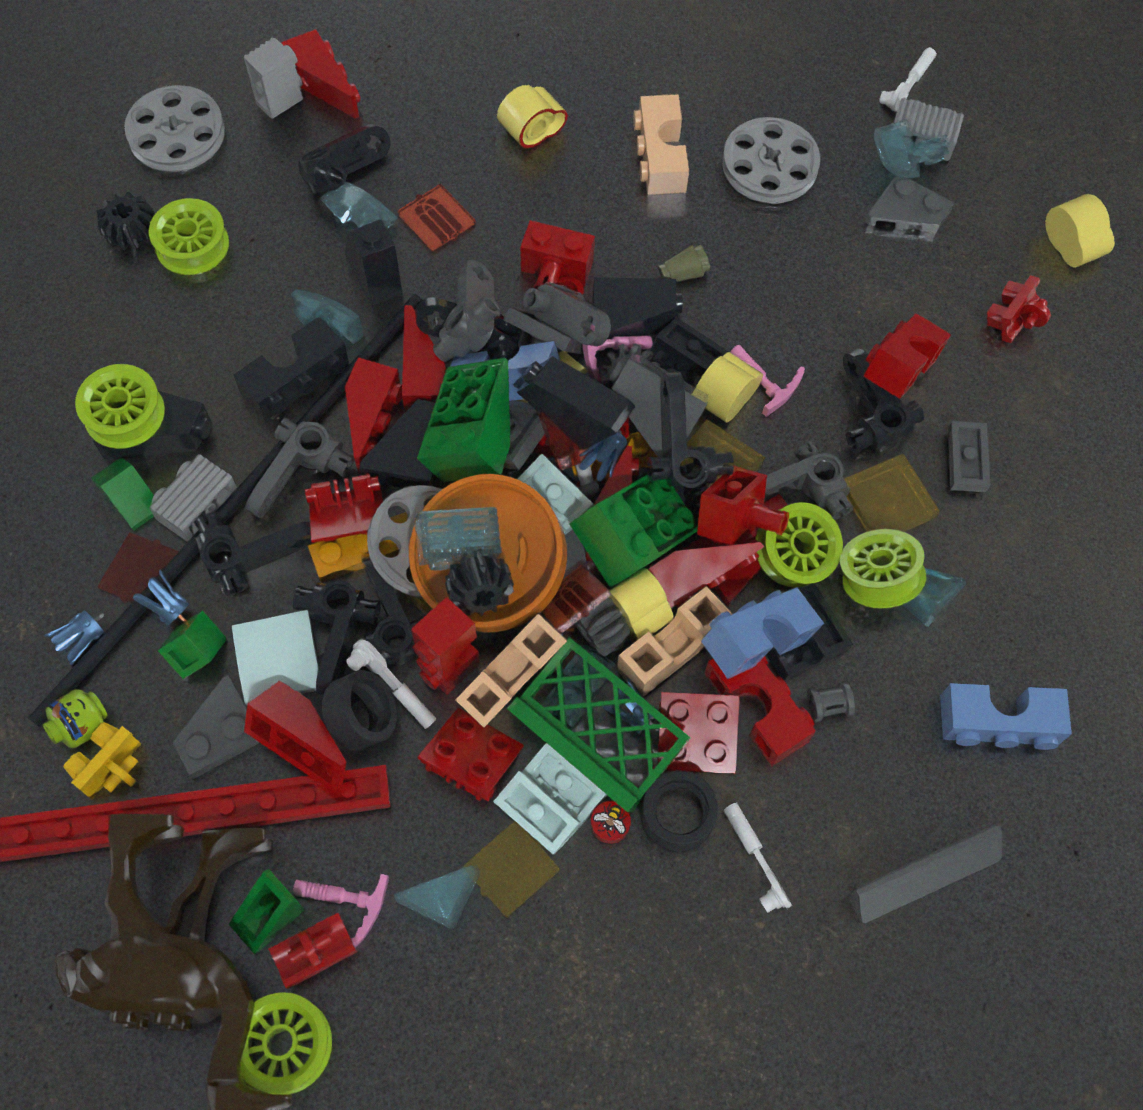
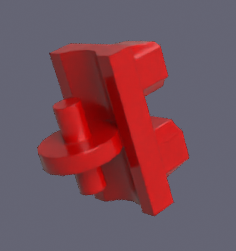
M1030 275L1025 284L1008 281L1002 292V303L1009 304V307L993 303L987 311V325L1002 330V341L1012 343L1023 326L1027 329H1031L1033 326L1042 327L1050 320L1051 313L1047 308L1048 302L1043 298H1039L1036 293V287L1040 283V278Z
M339 913L269 948V952L286 989L357 953Z

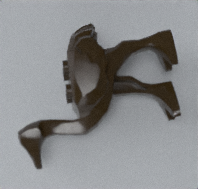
M166 814L109 815L108 840L111 853V878L106 894L105 906L112 920L110 941L105 942L98 949L92 951L75 948L72 952L64 950L55 955L56 977L64 992L63 995L109 1015L110 1023L122 1024L121 1027L126 1029L146 1030L149 1027V1022H153V1024L165 1026L166 1030L191 1031L192 1023L206 1024L221 1016V1027L211 1056L206 1079L207 1109L281 1110L290 1107L293 1098L291 1095L257 1091L244 1082L241 1074V1058L251 1027L255 1008L246 980L231 960L217 946L204 942L208 908L220 873L235 862L273 851V840L266 839V830L261 828L203 831L198 871L192 883L173 902L168 923L163 927L149 912L139 897L136 884V858L144 849L183 838L184 827L173 825L174 816Z

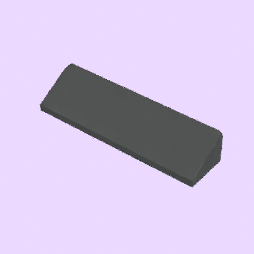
M992 825L856 887L849 894L848 899L861 923L872 921L999 862L1002 858V829L999 825Z

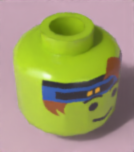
M75 689L47 706L46 716L48 721L43 724V728L54 744L62 741L70 748H77L90 740L92 733L104 722L108 715L103 704L92 691L85 693L82 690Z

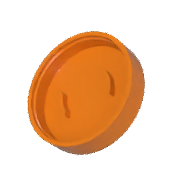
M480 474L451 483L426 504L412 530L409 544L410 570L419 593L431 608H435L444 598H449L445 587V576L449 574L451 564L461 563L462 556L471 558L474 557L477 551L482 556L494 552L498 559H504L505 563L509 566L514 583V592L508 596L509 603L498 605L497 612L486 611L482 617L477 612L468 616L475 623L476 631L478 632L505 631L530 621L551 602L564 578L567 564V543L558 517L547 501L535 489L509 476Z

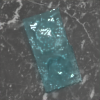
M345 182L344 185L336 190L327 192L320 199L343 223L352 219L358 227L382 219L386 229H388L397 219L380 201L348 182Z
M299 289L291 293L295 309H293L294 314L304 325L320 317L337 336H345L353 344L363 337L360 317L349 308L317 293Z
M585 644L581 646L611 672L615 667L614 662ZM577 653L563 670V677L584 675L583 658ZM589 664L590 674L600 673ZM607 678L591 680L593 701ZM585 680L564 682L566 705L587 703ZM556 684L541 705L544 707L559 706L558 684ZM587 708L566 710L567 727L573 731L587 711ZM552 711L551 713L560 720V711Z

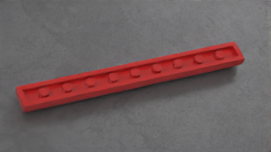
M386 765L345 770L342 788L337 794L307 775L1 817L0 862L110 847L108 827L109 815L111 814L174 816L173 825L184 827L183 836L202 834L203 831L247 828L391 808Z

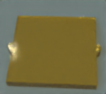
M516 821L510 824L463 866V869L481 888V896H488L506 919L560 871L559 867L543 851L542 844L537 840L535 841Z

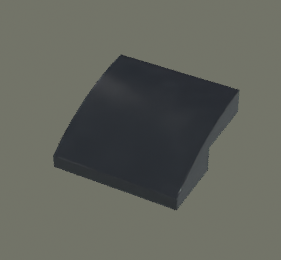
M675 317L656 336L654 346L650 349L653 352L650 362H658L660 368L667 372H681L683 380L696 388L708 367L718 357L724 356L729 351Z
M815 583L798 589L824 624L805 644L781 655L773 647L766 654L776 672L784 681L832 659L853 645Z

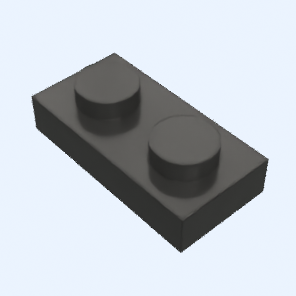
M951 421L948 426L950 490L986 493L990 488L987 423Z

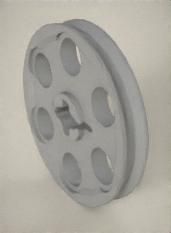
M167 86L147 93L131 107L125 120V136L135 157L150 168L166 172L185 171L205 163L218 151L225 135L224 120L217 103L205 92L189 86ZM171 99L181 101L175 107L164 106ZM199 108H208L210 110L204 116L194 115V112ZM145 115L154 117L151 122L146 124L138 122ZM202 133L212 134L208 141L201 142L196 140ZM152 140L156 142L153 148H140L141 144L145 141ZM182 149L186 151L180 158L169 157L174 150Z
M773 117L753 119L738 126L726 140L722 158L725 177L735 190L749 199L772 204L789 202L805 194L814 184L820 166V152L813 137L799 125L788 120ZM776 131L781 137L770 139L764 133ZM741 140L748 141L752 144V147L742 149L736 143ZM802 146L807 150V153L797 154L791 148ZM737 166H745L749 168L751 172L749 174L742 175L737 173L734 170V168ZM800 171L807 178L796 180L791 177L790 173ZM765 181H771L778 188L766 190L761 184Z
M410 486L391 494L378 507L370 522L367 534L369 556L378 574L396 590L415 597L422 596L416 585L411 583L406 576V570L410 567L409 544L413 527L424 508V501L432 499L442 490L433 486ZM393 506L403 508L408 516L407 521L404 523L393 522L388 515V509ZM383 540L393 541L399 548V554L393 558L385 557L379 550V543Z

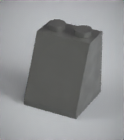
M633 352L629 360L622 356L609 378V380L615 382L611 390L630 400L635 405V408L628 417L657 457H663L661 378L663 373H667V371ZM684 381L686 433L688 438L708 403V395Z

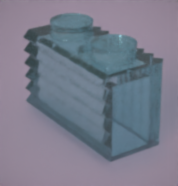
M496 507L419 511L414 519L419 565H429L430 570L450 569L451 564L461 563L462 556L471 558L474 557L477 551L482 556L494 552L496 557L502 552Z

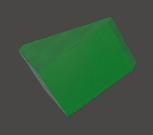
M122 457L91 478L133 531L154 517L149 508L152 505L154 494L135 468Z
M270 869L262 872L228 925L255 955L305 909Z

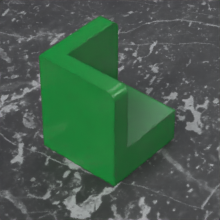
M202 610L177 626L157 651L184 679L211 662L225 643L226 636Z

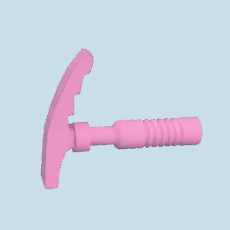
M591 324L590 329H592L593 332L595 330V326ZM615 336L612 339H607L605 343L597 347L583 344L584 358L589 376L597 379L602 384V377L599 376V368H597V358H595L596 351H604L605 348L618 350L621 344L626 345L629 350L633 344L641 345V349H650L652 347L651 336Z
M740 345L735 346L730 352L763 373L761 385L766 389L765 393L770 398H773L764 406L762 414L765 417L788 401L803 377L805 368L800 367L792 381L786 385V388L780 389L776 383L772 384L766 377V372Z
M380 875L376 890L371 896L366 891L353 893L346 891L343 887L308 883V881L303 880L295 881L293 896L326 900V902L337 904L349 902L357 904L359 908L367 907L368 916H364L362 927H359L355 937L351 938L356 948L369 933L382 909L389 876Z

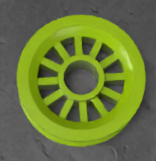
M186 198L168 203L157 211L149 225V238L155 248L158 260L165 268L177 274L197 275L207 272L224 259L229 248V237L220 212L212 204L200 199Z
M129 364L109 365L93 372L81 384L75 399L77 415L85 425L89 435L99 444L110 448H130L147 441L157 432L165 414L164 401L152 377L143 369Z
M799 502L779 509L780 511L789 512L790 520L782 535H777L774 532L761 528L758 529L755 540L760 541L764 546L757 551L759 555L758 562L763 571L778 584L798 588L822 581L834 572L840 562V556L843 552L841 531L833 517L817 505ZM795 537L801 540L803 553L798 552L795 548Z
M893 529L872 530L856 536L846 544L842 555H840V567L844 573L843 587L845 592L855 602L871 608H892L913 600L920 594L926 583V570L923 566L925 555L922 545L910 534Z
M274 993L258 999L254 1002L255 1008L251 1027L241 1058L242 1078L252 1087L271 1094H293L299 1092L315 1082L327 1066L332 1050V1034L329 1023L317 1006L297 994ZM282 1011H288L283 1024ZM299 1013L303 1016V1018L294 1025L297 1014ZM273 1015L274 1026L266 1020L267 1017ZM260 1024L266 1030L264 1035L256 1032ZM308 1025H310L312 1030L311 1032L300 1034ZM282 1032H290L293 1040L291 1049L282 1056H276L272 1048L275 1037ZM253 1039L262 1041V1045L252 1047ZM313 1040L312 1049L302 1046L303 1042ZM300 1052L310 1055L305 1064L298 1057ZM265 1053V1054L255 1063V1060H254L253 1056L258 1055V1054ZM291 1061H293L295 1065L299 1068V1070L293 1074L290 1065ZM271 1062L267 1074L262 1072L261 1070ZM281 1064L283 1077H276Z

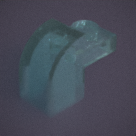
M908 119L877 128L873 135L882 164L888 171L899 177H919L921 169L919 163L924 162L925 165L935 164L942 161L944 155L949 154L950 146L947 134L914 144Z

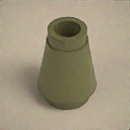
M690 245L664 262V264L659 265L658 270L661 278L676 279V282L703 277L704 272L710 270V264L706 252L701 245L696 247Z

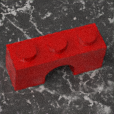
M917 313L907 322L901 320L893 333L888 332L881 344L877 343L868 354L866 362L870 365L864 377L900 399L913 386L920 372L924 374L936 362L952 334Z
M448 597L444 598L411 629L414 640L412 647L418 656L416 663L421 669L419 675L431 689L435 690L439 687L448 695L480 665L479 652L470 644L477 638L475 623Z
M766 656L755 667L727 679L714 659L709 660L704 674L718 694L752 696L763 704L766 717L754 724L749 736L772 767L810 742L816 732L813 728L814 721L803 707L798 708L790 697L791 692L786 682L780 676L775 677L768 668Z

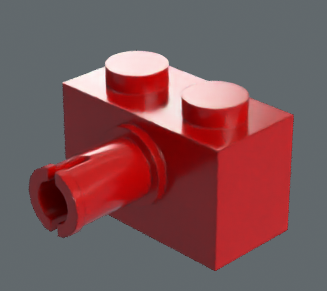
M530 220L520 246L521 271L538 275L537 282L534 285L536 290L541 285H545V282L557 284L559 278L564 276L578 279L583 287H585L594 261L595 236Z
M734 466L732 475H722L701 494L697 535L710 538L718 544L732 545L752 526L782 535L788 525L789 512L764 506L767 475Z

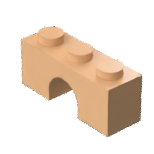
M679 95L640 96L639 110H634L633 113L634 130H640V135L636 139L637 155H643V161H640V180L646 181L648 195L686 193L689 177L686 145L671 146L666 144V142H679L682 123Z
M706 586L678 608L676 616L662 631L654 636L647 632L619 654L617 671L627 683V678L629 677L641 696L644 697L705 648L701 640L712 629L709 624L714 618L726 611L731 615L732 613Z
M538 613L458 696L456 701L485 727L512 699L518 690L567 642V639Z

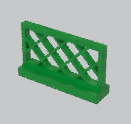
M570 637L520 698L516 697L507 708L626 812H634L642 802L645 792L662 775L691 739L689 735ZM571 650L583 658L584 675L563 677L562 661ZM589 664L600 673L590 674ZM556 670V671H557V678H550V679H549V677H550V676L553 674V672ZM607 678L613 683L614 700L593 702L591 680ZM585 680L587 703L566 705L564 682ZM558 684L559 706L544 707L533 698L543 685ZM619 689L630 698L620 699ZM637 703L643 708L644 725L622 727L621 704ZM615 705L617 728L595 730L593 707ZM587 708L589 731L573 732L567 727L566 710ZM560 711V720L551 712ZM649 714L661 724L650 725ZM667 728L679 738L668 752L653 753L651 730ZM645 730L647 754L625 756L623 732ZM617 733L619 756L602 757L597 752L596 735ZM590 736V745L580 737ZM663 757L654 768L653 758ZM648 758L649 776L638 787L627 778L626 760ZM620 761V771L609 762Z

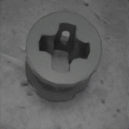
M847 681L840 682L837 687L817 690L815 687L808 688L807 701L814 722L822 721L823 717L835 714L854 715V697Z

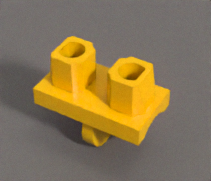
M102 722L90 738L102 749L92 760H89L78 751L69 758L63 767L74 779L71 783L90 799H93L103 787L112 792L121 781L130 787L135 784L136 780L128 773L139 762L132 754L141 743L123 726L117 729L112 725Z

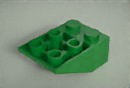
M500 358L447 367L417 459L442 482L458 481L480 474L501 475L511 445L508 360Z
M648 475L599 502L569 523L610 588L636 573L698 531V524L692 512L685 506L674 486L669 487L666 479L650 481Z

